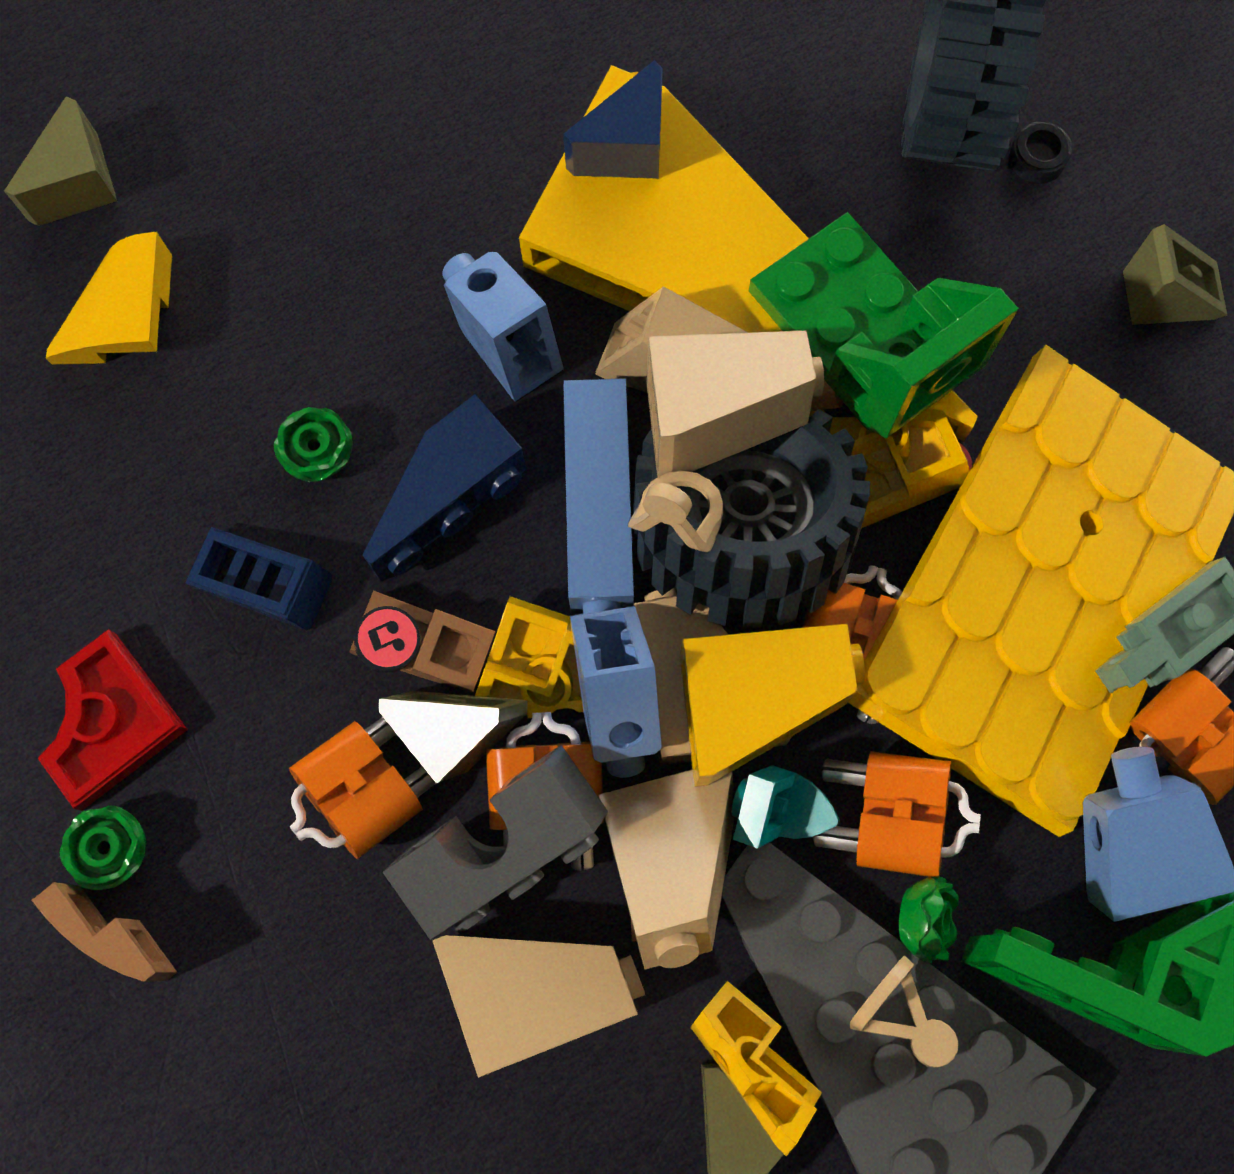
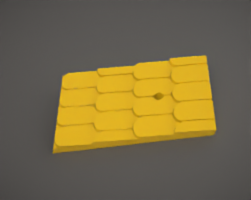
M1045 345L1032 357L972 465L970 472L966 476L864 661L863 684H857L858 691L848 703L935 759L951 761V769L1051 833L1061 837L1074 831L1079 817L1083 815L1084 798L1096 792L1111 759V755L1119 739L1126 736L1131 725L1129 722L1134 718L1148 686L1145 679H1143L1134 687L1129 688L1125 686L1110 693L1095 670L1113 655L1124 650L1116 637L1126 630V625L1214 559L1234 514V471L1227 466H1220L1218 460L1178 433L1170 432L1169 427L1126 398L1121 399L1119 397L1120 394L1077 365L1069 364L1067 358Z

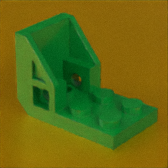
M848 212L750 279L749 285L751 295L782 331H807L812 357H820L822 359L824 380L866 429L885 438H888L984 368L1019 309L1004 291L997 287L937 278L918 291Z
M1234 892L1189 903L1115 942L1107 965L1084 957H1080L1077 963L1051 955L1055 945L1053 942L1018 927H1012L1010 933L995 929L992 935L970 936L961 959L962 963L1154 1049L1206 1057L1234 1045Z

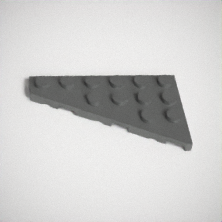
M770 842L760 848L747 845L725 875L721 900L729 916L733 919L742 937V942L751 960L754 962L775 1004L774 1006L813 1080L814 1086L822 1092L820 1099L826 1106L857 1173L1042 1174L1096 1089L930 963L914 956L901 941ZM904 955L915 964L911 974L927 1020H941L950 1025L956 1033L958 1051L954 1059L946 1066L933 1068L919 1062L913 1054L911 1040L862 1032L850 1028V1021ZM901 982L873 1015L872 1020L915 1027Z

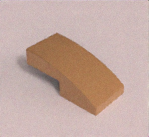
M373 590L364 615L378 607L393 606L410 614L418 625L420 631L419 649L413 660L400 671L473 692L495 631L437 609L433 613ZM353 641V644H352L351 649H350V653H351V654H354V655H357V654H356V651H355V647H354V641Z
M54 882L32 899L44 917L67 940L102 965L143 982L167 981L177 973L140 920L115 918L108 924L81 886Z

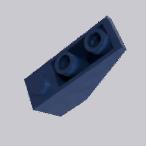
M476 394L424 433L363 553V557L381 582L391 574L399 576L412 569L423 557L424 548L441 535L447 538L461 531L473 518V511L491 497L497 500L506 496L522 480V473L527 469L521 446Z

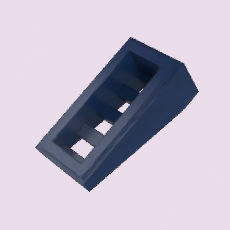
M211 527L185 583L193 588L278 621L309 630L330 587L332 574L313 560ZM230 550H234L236 554L223 583L217 581ZM253 559H257L244 590L240 589ZM277 567L281 568L269 597L265 598L264 595Z

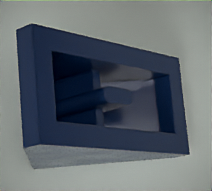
M655 60L563 133L566 169L572 175L659 179L663 68Z

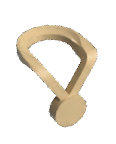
M680 470L665 473L652 480L644 490L641 501L632 515L628 527L644 532L660 522L669 524L688 547L705 553L710 552L716 540L723 515V501L720 491L711 480L695 472ZM678 486L691 487L701 492L708 501L709 513L697 531L686 519L692 507L691 499L685 492L677 488Z
M904 955L850 1021V1028L862 1032L911 1040L913 1054L919 1062L933 1068L946 1066L954 1059L958 1051L956 1033L950 1025L941 1020H927L911 974L915 964ZM900 982L915 1027L871 1019Z

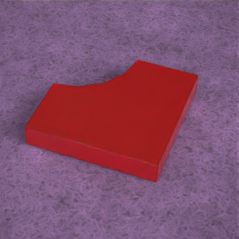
M108 629L56 668L65 688V717L56 739L38 757V760L73 809L83 811L188 729L118 635Z

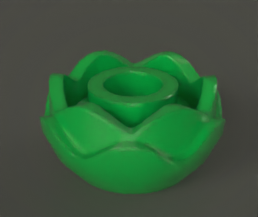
M308 407L293 412L281 424L278 430V437L274 442V452L278 461L291 476L309 482L324 481L337 474L347 464L352 453V435L350 429L333 410ZM312 443H320L317 450H310Z
M107 806L86 810L73 819L71 826L64 833L60 848V859L63 866L74 877L75 882L79 886L90 890L114 888L129 880L140 868L146 852L145 833L137 819L120 807ZM108 842L110 850L108 853L103 854L101 846Z
M927 877L907 888L903 895L899 915L900 939L914 956L924 962L932 963V960L937 959L949 960V953L946 949L957 938V929L952 920V913L959 904V896L953 890V884L947 883L943 877Z

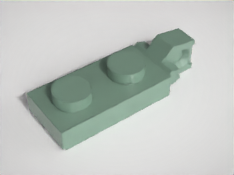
M1226 557L1208 563L1125 626L1126 630L1116 637L1124 650L1113 655L1095 670L1110 693L1121 687H1134L1143 679L1152 687L1159 685L1163 681L1178 678L1234 634V569Z

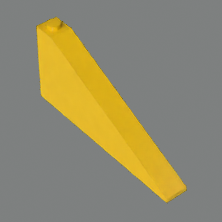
M611 65L584 116L639 72L630 73ZM662 86L659 179L574 176L566 169L564 152L519 236L523 267L628 311L634 309L664 286L748 333L782 331L749 292L750 279L809 239L665 86ZM953 390L926 409L944 410L956 438L963 442L971 432L978 417Z

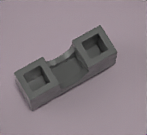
M562 745L512 777L490 799V802L506 824L508 845L491 847L476 841L468 833L458 817L455 816L406 849L383 871L387 880L430 940L451 926L455 928L458 934L468 930L491 911V907L488 904L489 901L506 891L511 899L520 896L544 877L545 874L541 867L558 856L561 857L565 864L570 863L598 842L599 838L595 831L608 813V810Z

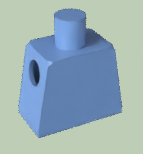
M488 252L477 260L468 253H461L446 263L442 272V276L446 281L444 287L459 327L514 401H517L564 369L546 303L497 252ZM514 332V336L509 342L506 336Z
M632 606L570 616L582 705L593 758L601 763L606 762L607 771L612 776L620 778L635 776L645 769V755L656 754L662 748L655 665L636 608Z
M1132 747L1114 752L1111 758L1118 787L1089 794L1083 801L1086 889L1089 902L1115 922L1234 892V866L1205 794L1200 787L1176 775L1160 777L1154 749L1151 747Z

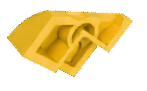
M157 232L135 234L119 240L109 249L47 348L46 359L52 365L106 363V353L157 352L160 308H168L172 263V254Z
M509 596L475 696L528 700V718H532V713L551 712L552 714L556 710L567 708L574 709L577 712H584L570 616Z

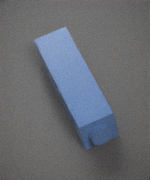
M626 379L564 381L568 598L571 614H587L634 606L632 535L631 528L628 527L631 519Z

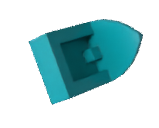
M773 765L749 774L748 779H743L737 788L732 803V816L738 818L733 840L755 848H760L778 837L792 839L813 837L825 833L839 823V817L832 804L818 787L797 773Z

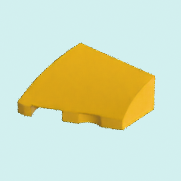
M925 410L888 438L866 429L856 417H833L830 433L833 435L846 429L855 440L852 455L863 453L868 466L864 481H870V496L861 528L960 488L970 472L968 461L944 410ZM811 411L809 417H811L816 411Z
M727 981L703 1009L690 1028L738 1090L776 1147L787 1156L798 1143L815 1114L817 1108L814 1106L822 1092L769 1047V1044L782 1026Z

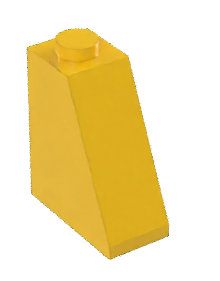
M848 624L683 639L679 658L694 786L710 785L848 703L858 691L857 684H863L865 677L862 649L858 643L850 644Z

